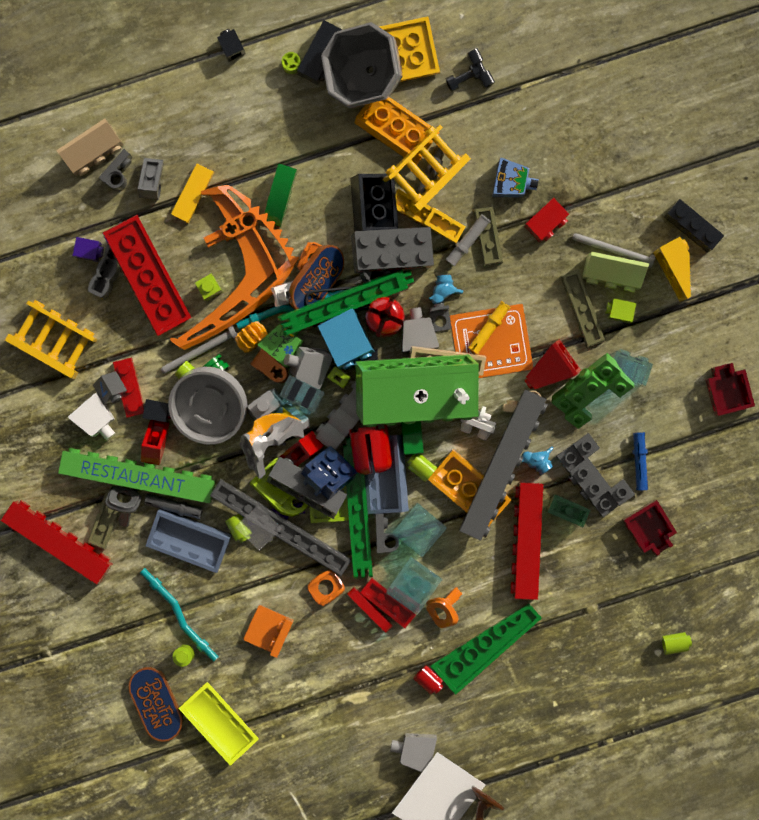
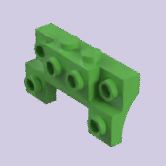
M606 353L591 366L584 368L577 377L570 379L564 387L552 395L551 403L565 413L567 421L577 429H580L592 420V414L585 408L608 389L621 398L634 388V382L621 370L616 360Z

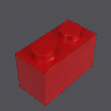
M553 198L524 227L539 243L543 239L548 241L554 235L552 231L557 226L561 228L568 222L566 218L569 213Z

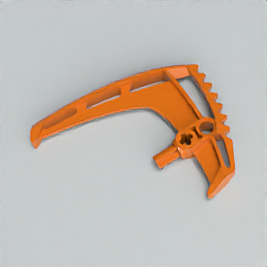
M229 185L217 186L201 191L203 196L212 197L227 220L223 225L219 226V230L203 238L208 248L225 239L227 242L236 239L244 257L246 275L232 294L211 314L178 339L170 338L171 342L184 350L221 333L255 311L273 295L272 287L282 285L299 259L296 256H292L294 248L285 247L288 238H280L282 230H274L275 221H267L268 213L259 215L260 207L251 208V200ZM228 191H232L248 206L249 211L243 212L228 194ZM246 217L254 219L251 226L244 225L243 222ZM258 221H262L288 257V260L278 269L256 230ZM229 226L237 228L234 230V234H231L230 232L227 233V230H229ZM275 272L277 279L257 298L250 296L254 290ZM241 301L249 303L228 320H220V317L233 309ZM215 325V328L187 341L190 336L207 326Z

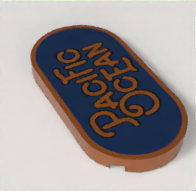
M323 245L317 248L296 276L289 288V303L294 310L306 306L305 296L309 291L331 289L343 272L345 263L344 255L338 247ZM328 292L310 294L307 299L308 304L324 299Z
M143 667L137 670L130 678L129 693L144 728L151 738L161 742L170 741L179 734L183 726V716L178 709L179 706L170 685L160 670L153 667Z

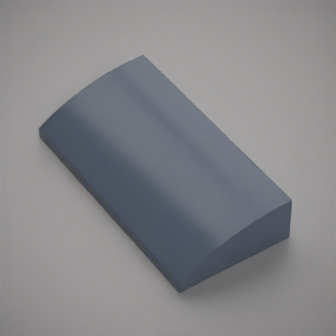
M402 435L389 436L392 466L382 473H375L369 437L373 473L365 475L368 514L409 511Z
M159 509L146 547L218 573L232 534L190 518L179 516V514Z

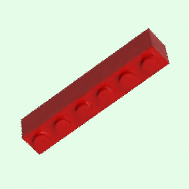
M519 482V485L515 486V498H518V505H514V517H517V525H513V536H516V544L512 545V555H515V563L511 564V574L514 575V582H511L510 594H513L515 599L538 600L543 484Z
M25 501L12 502L0 521L95 584L101 583L113 563L109 562L110 558L103 553L97 554L93 551V546L86 542L82 544L77 540L78 537L75 534L64 532L61 530V525L54 521L52 523L45 519L46 515L40 511H32L29 509L30 505Z

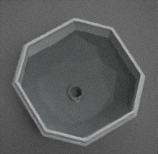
M372 22L335 32L321 55L328 94L350 109L387 99L392 95L403 77L395 38ZM373 67V72L369 73V69Z

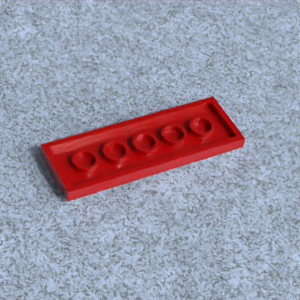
M138 215L102 232L157 336L191 318Z

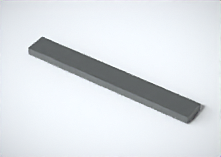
M220 479L210 497L342 576L351 562V558Z

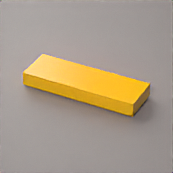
M196 164L171 215L189 224L203 196L201 191L207 189L214 175L213 171Z

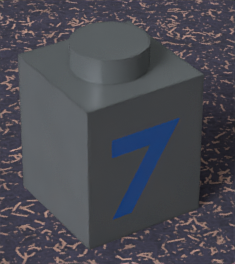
M116 371L100 376L93 384L103 404L110 402L115 404L121 401L122 396L127 391Z

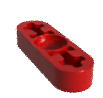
M353 587L347 593L384 632L387 633L393 627L390 621L358 589Z

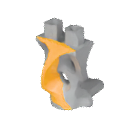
M280 407L276 413L268 414L255 420L251 431L241 436L239 444L244 451L248 468L254 470L259 479L266 474L263 463L266 448L270 445L279 446L291 436L304 438L303 430L310 427L308 417L305 415L300 417V413L295 407L288 411Z

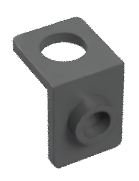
M440 303L430 308V318L435 332L451 329L449 305L445 306L444 303ZM444 316L446 324L443 327L437 326L435 323L436 317Z

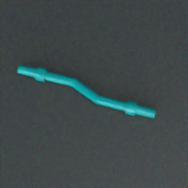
M345 290L335 291L332 293L330 291L325 296V298L338 294ZM291 305L273 307L258 314L257 312L251 314L249 318L236 324L240 330L252 322L258 321L261 323L262 320L280 312H291L294 309Z
M144 568L140 574L150 583L149 586L154 591L156 590L171 605L180 628L197 645L196 648L200 652L203 651L214 662L219 656L208 646L209 643L205 639L202 640L187 624L178 601L161 585L162 582Z

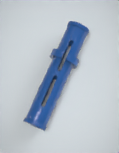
M645 432L633 433L634 450H632V454L635 455L636 490H648L646 463L648 449H646Z

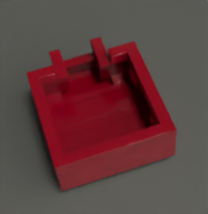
M733 363L711 368L713 378L705 379L715 416L755 407L746 369L735 372Z
M656 499L622 519L643 553L651 549L654 555L658 556L662 551L673 546L669 538L676 534L677 531Z

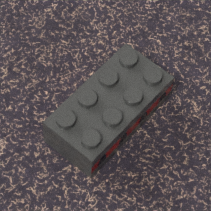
M431 227L355 231L351 235L354 273H363L364 270L366 273L397 271L400 269H430L434 266Z

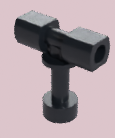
M478 48L467 53L471 63L469 71L455 78L453 75L445 78L451 92L459 89V84L472 77L475 80L479 78L484 89L495 83L490 71H486L482 64L483 58Z

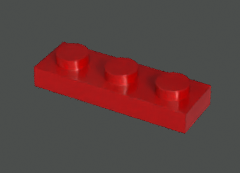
M133 358L113 362L115 371L127 389L122 396L126 418L143 414L145 406Z
M371 578L360 591L364 597L403 628H406L417 614L374 578Z

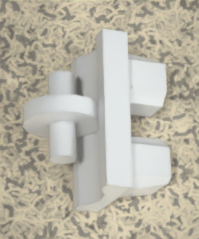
M293 281L271 288L275 298V307L289 303V288Z
M482 406L481 411L478 410V417H472L471 420L461 419V431L470 433L473 426L480 428L477 437L487 440L489 435L494 433L496 422L490 421L491 415L485 413L486 407Z

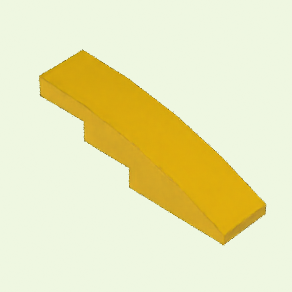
M396 189V205L399 213L424 227H431V231L457 243L466 226L427 204L420 211L413 213L409 209L413 204L411 197L402 190Z

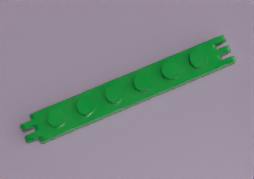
M403 269L397 270L278 316L279 321L287 319L286 322L280 324L281 328L289 327V329L283 331L284 336L338 316L350 309H356L369 304L377 298L387 297L407 289V284L414 282L413 277L405 279V277L412 275L411 270L403 272Z
M346 437L347 445H343L344 459L354 467L350 437ZM357 473L355 478L346 485L354 579H358L357 571H361V578H365V570H369V578L373 577L365 475Z

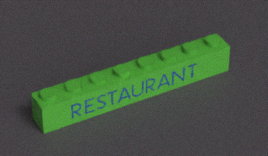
M69 448V451L62 452L58 474L212 503L213 498L210 495L215 488L216 480H212L210 475L201 474L200 477L193 476V472L182 470V473L174 472L175 468L165 466L161 470L156 469L155 464L144 463V466L136 465L137 461L126 459L125 462H121L115 456L107 455L106 458H101L99 453L88 451L86 455L81 454V450Z

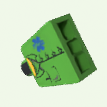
M279 324L258 343V346L289 369L290 366L284 365V357L286 354L295 355L297 348L302 346L303 341L297 337L301 330L284 336L283 331L287 328H281Z

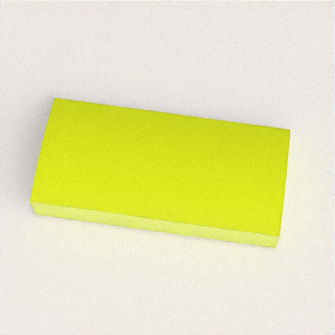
M208 682L178 708L230 766L259 740Z

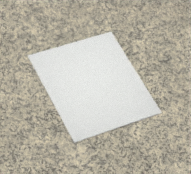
M437 752L392 814L402 820H460L476 799V795L471 787L475 786L482 791L485 784Z

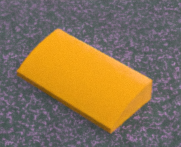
M390 97L382 101L366 104L356 116L354 122L403 157L425 137V131L431 127V125ZM431 139L424 146L427 150L433 144V140ZM418 152L411 160L418 165L423 156Z
M453 449L428 480L467 512L484 475ZM507 494L502 503L499 502L496 507L499 510L497 516L511 501V497ZM490 520L488 527L494 520Z

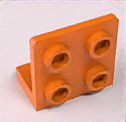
M259 605L245 634L244 641L271 652L270 655L277 658L294 620Z

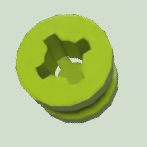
M288 52L284 54L281 60L282 67L286 73H297L301 61L296 53Z

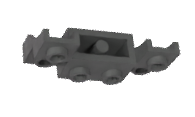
M587 433L556 455V457L570 474L568 479L574 486L578 485L581 489L579 493L584 500H589L598 513L605 517L615 508L633 497L635 493L624 479L612 487L608 485L588 458L600 447L591 435Z

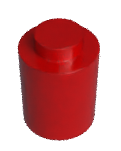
M424 665L413 678L430 695L433 692L437 694L443 687L441 684L443 680L427 665Z

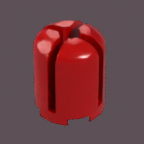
M389 297L377 298L371 302L368 307L369 310L366 312L367 327L371 333L380 338L393 337L399 333L403 327L405 317L400 303L396 300L394 302L390 301ZM388 314V318L391 320L385 321V324H382L380 316Z
M384 425L385 429H379L378 426L358 428V432L355 433L352 432V429H349L356 472L363 475L373 473L368 434H370L375 473L385 472L392 466L387 425Z

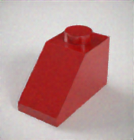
M150 420L141 445V462L160 465L165 450L169 423Z
M311 431L279 457L290 459L298 467L324 445L316 438L315 433Z

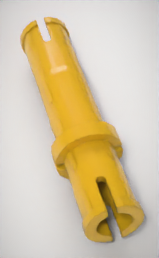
M500 301V304L493 314L488 316V321L468 347L471 351L479 354V351L496 327L502 324L501 320L511 308L509 305Z

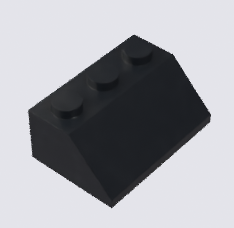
M357 174L350 178L354 232L398 229L395 180L392 178L384 182L383 178L387 174Z

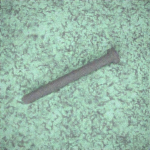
M577 233L573 234L572 237L574 241L635 261L649 263L648 268H652L655 260L654 255L650 254L648 257Z
M233 325L228 328L229 331L166 364L161 368L162 373L170 372L181 366L184 362L192 360L232 337L235 339L238 335Z

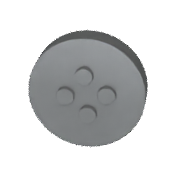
M198 367L185 373L172 388L168 401L170 417L176 428L187 438L201 444H218L234 436L246 418L248 406L246 394L240 383L226 371L215 367Z

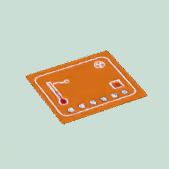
M523 304L510 306L511 308L501 320L502 324L496 327L479 351L478 355L486 356L483 376L479 375V378L533 369ZM496 308L450 316L455 352L476 354L468 347L488 321V316L492 315Z

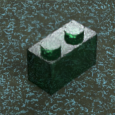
M552 494L545 512L580 527H584L591 511L555 494Z

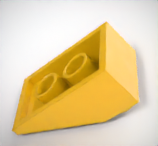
M681 237L674 239L653 252L679 302L691 297L689 246Z

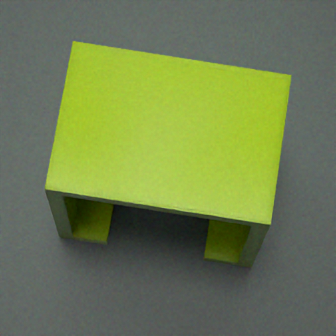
M336 367L332 369L327 377L342 389L351 379V377ZM336 375L342 379L340 383L334 379Z

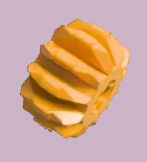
M256 321L242 329L235 337V341L238 347L244 353L256 349L258 343L268 333L265 327Z

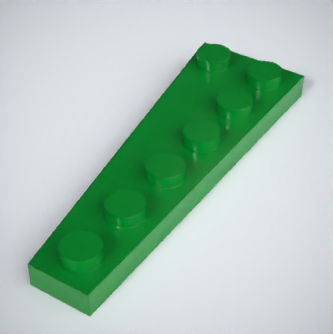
M528 603L430 666L456 695L540 621L542 617Z

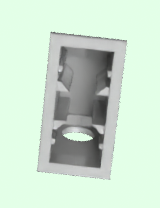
M421 308L410 309L411 320L403 322L402 353L410 352L411 346L438 349L439 343L431 318H422Z
M298 347L295 355H285L284 365L290 366L289 372L295 378L320 389L333 357L325 349Z
M275 388L270 389L247 406V413L255 421L262 416L276 412L286 403Z
M405 733L403 742L392 740L390 751L401 754V764L423 772L433 758L437 736L434 734Z

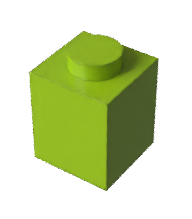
M212 273L195 282L205 301H209L223 293Z
M612 299L606 306L605 314H608L607 319L625 323L633 322L636 303Z

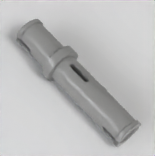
M481 214L461 241H457L456 247L446 260L453 266H456L457 262L465 253L469 252L470 246L491 221Z

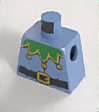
M500 158L492 197H523L526 189L537 190L539 179L528 177V167Z

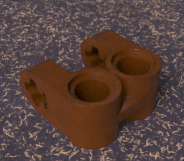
M263 349L258 352L250 363L263 375L278 384L285 383L289 378L288 371ZM275 370H277L278 372L282 371L283 377H277V375L273 372Z

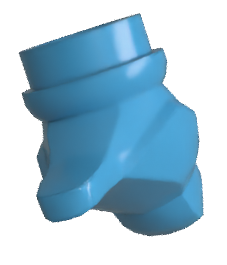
M440 275L436 277L437 281H435V284L437 286L434 287L433 295L429 299L433 304H440L452 294H463V290L457 289L452 285L451 275Z
M551 446L543 452H524L521 455L523 457L522 462L527 463L530 468H535L536 472L543 475L553 468L548 457L554 448Z

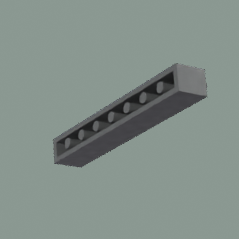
M526 389L523 390L459 528L461 532L480 541L482 537H487L491 528L488 527L491 519L495 520L499 511L496 507L499 502L502 503L507 494L504 490L507 484L511 485L515 474H512L515 466L519 468L523 460L521 453L523 449H528L531 442L529 436L532 431H536L539 425L537 419L540 414H544L548 404L545 403V398Z

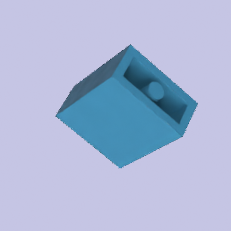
M353 309L318 325L339 369H350L355 365V361L368 360L372 357L371 354L375 353Z

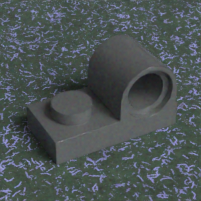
M123 149L99 176L107 186L115 191H122L127 186V179L120 171L126 169L131 164L132 156L130 153ZM117 176L121 177V182L118 185H113L112 180Z
M144 158L138 184L139 198L159 200L163 160Z
M383 513L376 514L377 553L393 552L399 547V538L396 534L384 533V529H388V519L384 517ZM393 537L396 540V544L393 547H387L385 545L386 538Z

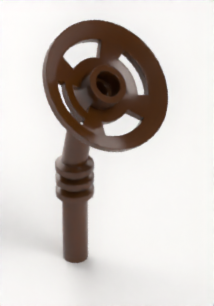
M475 786L471 787L479 799L475 820H483L484 811L488 810L489 807L504 811L505 808Z

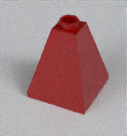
M559 339L551 345L529 372L525 383L530 389L534 388L535 390L574 377L581 369Z

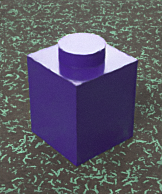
M76 237L73 256L79 259L99 262V258H102L104 253L102 243Z

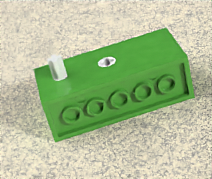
M469 354L355 361L356 414L362 424L367 427H375L377 424L384 423L385 425L392 426L398 422H404L405 424H414L415 421L432 423L440 419L442 421H453L455 418L471 420L472 417H478L479 364Z

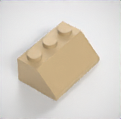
M104 118L56 151L74 175L83 176L90 171L89 168L93 165L97 166L103 163L108 155L118 153L124 144L109 122Z

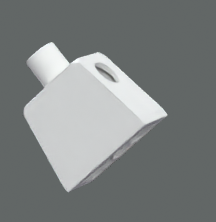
M97 393L92 395L68 416L70 420L91 437H96L100 433L106 440H109L115 435V432L109 426L115 418L107 405L103 404Z

